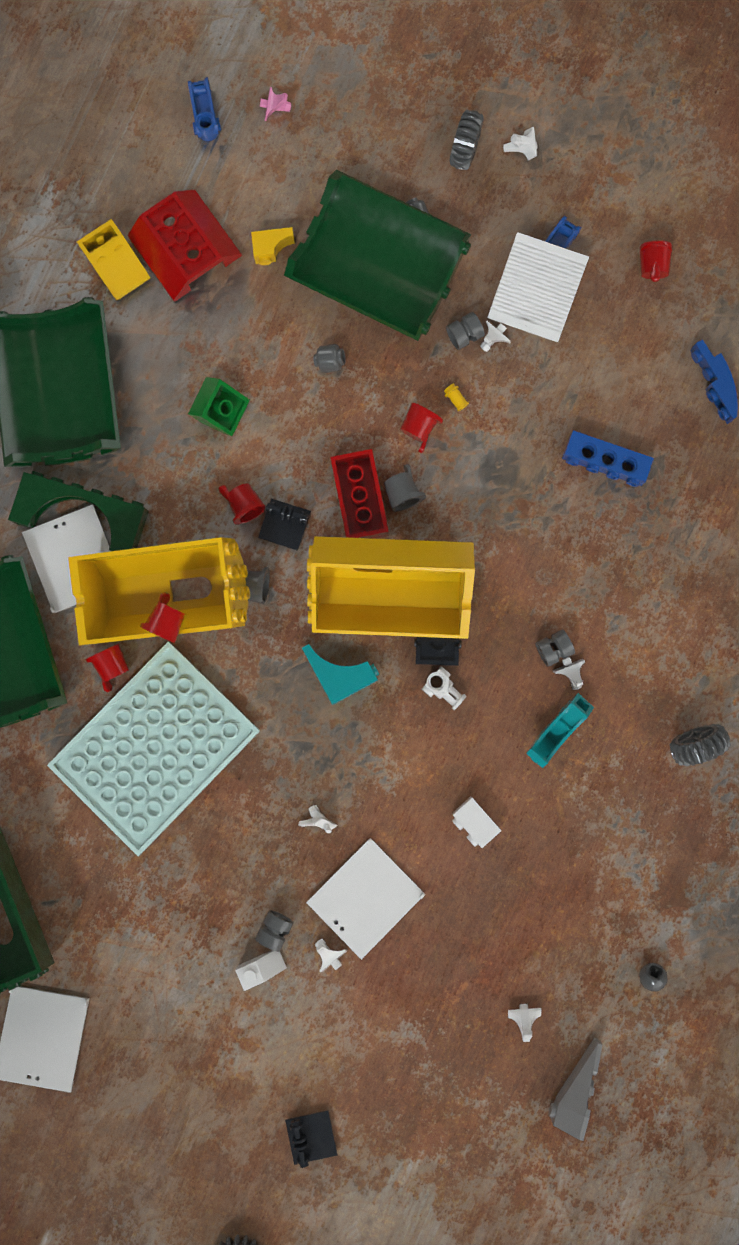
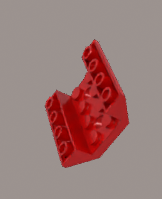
M196 190L173 192L142 213L127 235L174 302L191 291L189 284L221 262L227 267L242 256ZM169 217L175 219L174 224L171 226L164 224L165 220ZM192 250L199 252V255L194 259L188 257V253Z

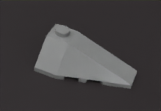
M597 1038L592 1040L557 1094L555 1102L551 1103L548 1114L553 1126L581 1141H584L591 1110H588V1098L594 1095L595 1090L592 1075L596 1076L598 1073L603 1045Z

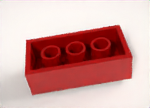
M372 449L330 457L346 538L376 539L389 536Z

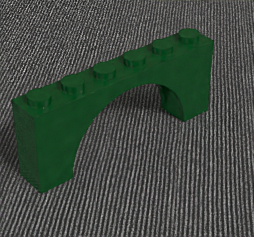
M32 471L31 474L23 472L8 518L12 523L27 528H34L41 516L54 505L69 500H81L97 506L107 518L111 532L110 551L138 547L149 513L143 503L134 500L128 503L124 501L123 497L113 494L111 497L104 496V492L93 488L91 491L84 490V486L77 483H72L70 486L64 484L62 479L52 477L50 480L44 478V474Z

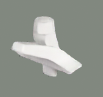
M534 127L524 131L523 136L513 134L511 142L503 145L504 152H521L525 154L527 160L535 158L538 145L535 140Z
M486 321L489 330L484 338V342L480 345L484 351L487 352L495 342L511 343L503 335V332L507 329L503 324L500 323L495 328Z
M570 657L562 659L564 666L552 671L555 674L567 676L570 679L573 690L580 689L583 685L580 668L585 663V660L580 659L572 663Z
M317 805L309 808L310 815L313 818L299 821L298 824L301 827L317 826L324 829L326 833H331V830L338 826L328 820L320 812Z
M323 939L318 940L315 946L322 958V967L319 971L323 972L330 965L337 970L342 966L338 958L346 953L347 949L334 951L329 949Z
M520 1004V1009L508 1010V1018L518 1024L523 1042H530L532 1038V1024L541 1016V1008L528 1009V1004Z

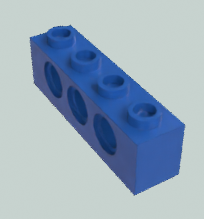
M574 430L569 436L562 459L566 460V463L569 465H581L586 467V470L589 472H601L610 479L625 480L626 484L633 487L642 486L646 482L654 459ZM582 450H589L591 452V457H584L582 454ZM603 456H607L611 459L610 465H607L602 461ZM622 463L629 464L631 466V471H625L622 467Z

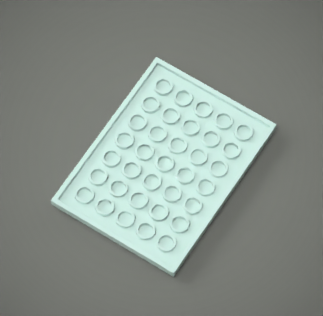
M167 642L47 766L137 856H140L260 730L170 642Z

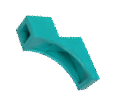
M577 693L561 709L557 717L540 732L526 754L541 768L545 767L568 737L589 717L594 707Z

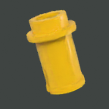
M453 383L444 390L445 397L451 400L459 412L469 403L458 390L459 387Z

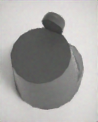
M409 464L404 465L405 472L394 475L384 482L392 511L394 512L413 507L426 498V494L419 492Z
M265 567L262 571H248V576L245 578L246 586L250 589V599L248 601L261 604L266 602L270 583V569L268 567Z

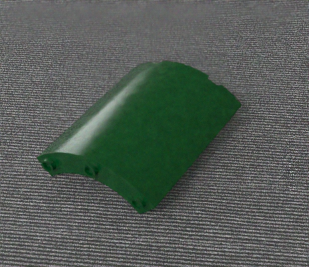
M336 169L328 177L320 201L323 207L319 216L313 217L306 231V234L309 236L305 243L300 242L289 256L284 276L419 341L423 334L427 335L431 327L430 321L442 299L446 300L451 291L449 285L463 254L467 255L471 247L469 240L472 234Z
M85 297L79 302L62 309H48L42 313L8 314L5 311H0V435L4 467H32V463L45 462V466L68 464L93 459V454L100 452L104 456L121 449L103 301L95 300L93 297Z
M7 555L2 557L0 561V728L41 715L40 712L48 709V711H51L68 703L23 556L14 557L13 555Z

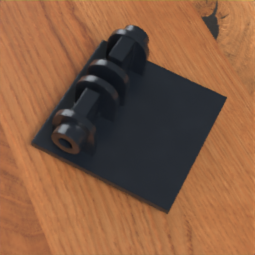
M271 498L270 503H267L266 506L267 512L258 538L298 551L311 511Z
M329 1110L285 1119L294 1165L300 1164V1168H305L309 1166L308 1162L338 1156Z

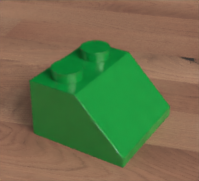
M206 377L188 414L204 425L232 437L250 399L221 379Z

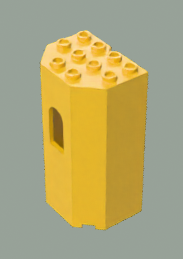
M314 536L313 545H309V558H307V572H309L307 589H309V593H312L308 594L307 606L309 610H312L308 611V624H312L313 633L468 639L475 574L473 542Z
M220 537L68 557L72 593L76 598L74 610L79 645L158 637L141 628L140 625L147 621L163 592L170 594V601L167 606L185 613L178 634L245 626L248 599H250V589L246 586L245 579L248 576L247 566L244 565L238 544L233 538ZM205 577L210 581L212 589L207 597L173 602L172 580Z

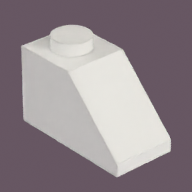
M271 950L238 965L235 971L243 990L246 991L269 980L287 967L281 952Z

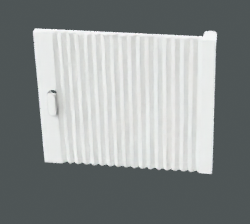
M517 232L487 318L558 342L589 257Z
M93 504L22 532L50 603V610L54 614L76 605V598L72 593L68 557L111 552Z
M369 838L306 903L362 960L401 918L425 896V893Z
M21 986L10 990L0 1041V1080L71 1093L90 998Z

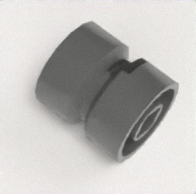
M474 312L461 317V322L456 320L446 326L450 341L457 350L468 346L470 340L475 342L485 336L483 326Z
M563 629L552 634L551 639L546 637L535 643L537 651L547 667L559 662L560 657L565 659L575 654L574 646Z
M269 910L263 921L265 926L260 927L255 940L271 950L280 952L286 940L284 935L289 934L294 922L276 911Z

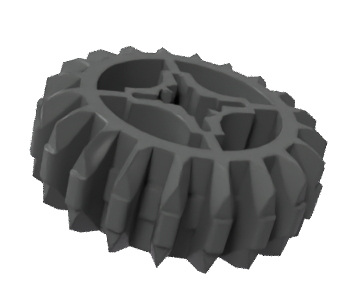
M466 110L461 116L449 160L450 165L456 169L468 170L471 166L482 131L483 114L474 110Z
M719 724L698 726L697 728L690 729L678 735L669 744L672 758L681 766H695L696 764L717 759L719 755H723L731 746L728 732L724 726Z

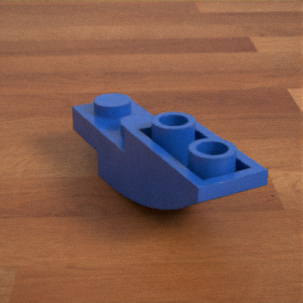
M702 339L690 350L691 357L702 368L704 378L711 383L705 389L707 398L717 407L719 417L729 424L737 417L738 412L737 393L732 373L722 353L714 357Z

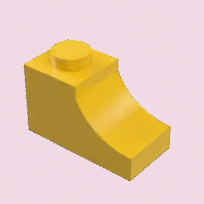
M293 227L251 232L256 264L269 265L272 262H276L277 254L284 247L295 244Z

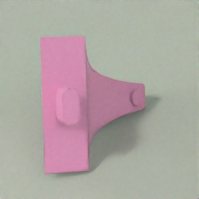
M270 87L268 100L261 98L260 107L266 108L265 121L274 111L290 112L291 103L287 101L288 95L286 93L276 95L272 87Z

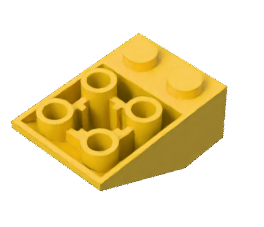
M112 219L77 241L82 252L116 301L151 279Z

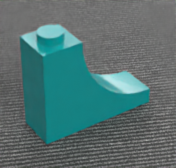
M310 644L302 647L332 705L378 681L376 676L380 674L374 663L369 665L368 661L354 666H339L322 659L315 653Z

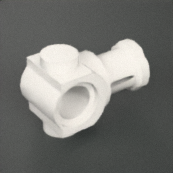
M440 667L437 672H433L428 676L422 690L430 697L435 695L439 699L444 698L452 705V709L455 710L467 696L465 694L462 695L453 687L454 683L449 679L451 674L443 667ZM433 676L440 677L442 680L441 687H432L430 679Z

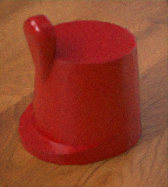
M649 241L640 245V265L643 278L657 282L661 278L669 276L673 247L670 242Z
M411 403L400 430L409 437L422 442L418 452L423 453L429 434L437 423H443V419L419 404Z
M249 483L241 484L230 492L225 485H221L218 488L219 493L230 505L235 516L232 520L235 525L244 524L257 518L266 509V506Z
M163 592L147 621L141 623L140 627L175 643L185 613L167 606L170 601V594Z
M119 643L85 659L86 662H91L98 672L105 692L112 691V685L109 680L129 671Z

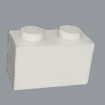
M471 796L452 813L455 817L452 822L459 830L464 828L469 833L467 839L474 847L479 845L483 848L501 832L499 827Z

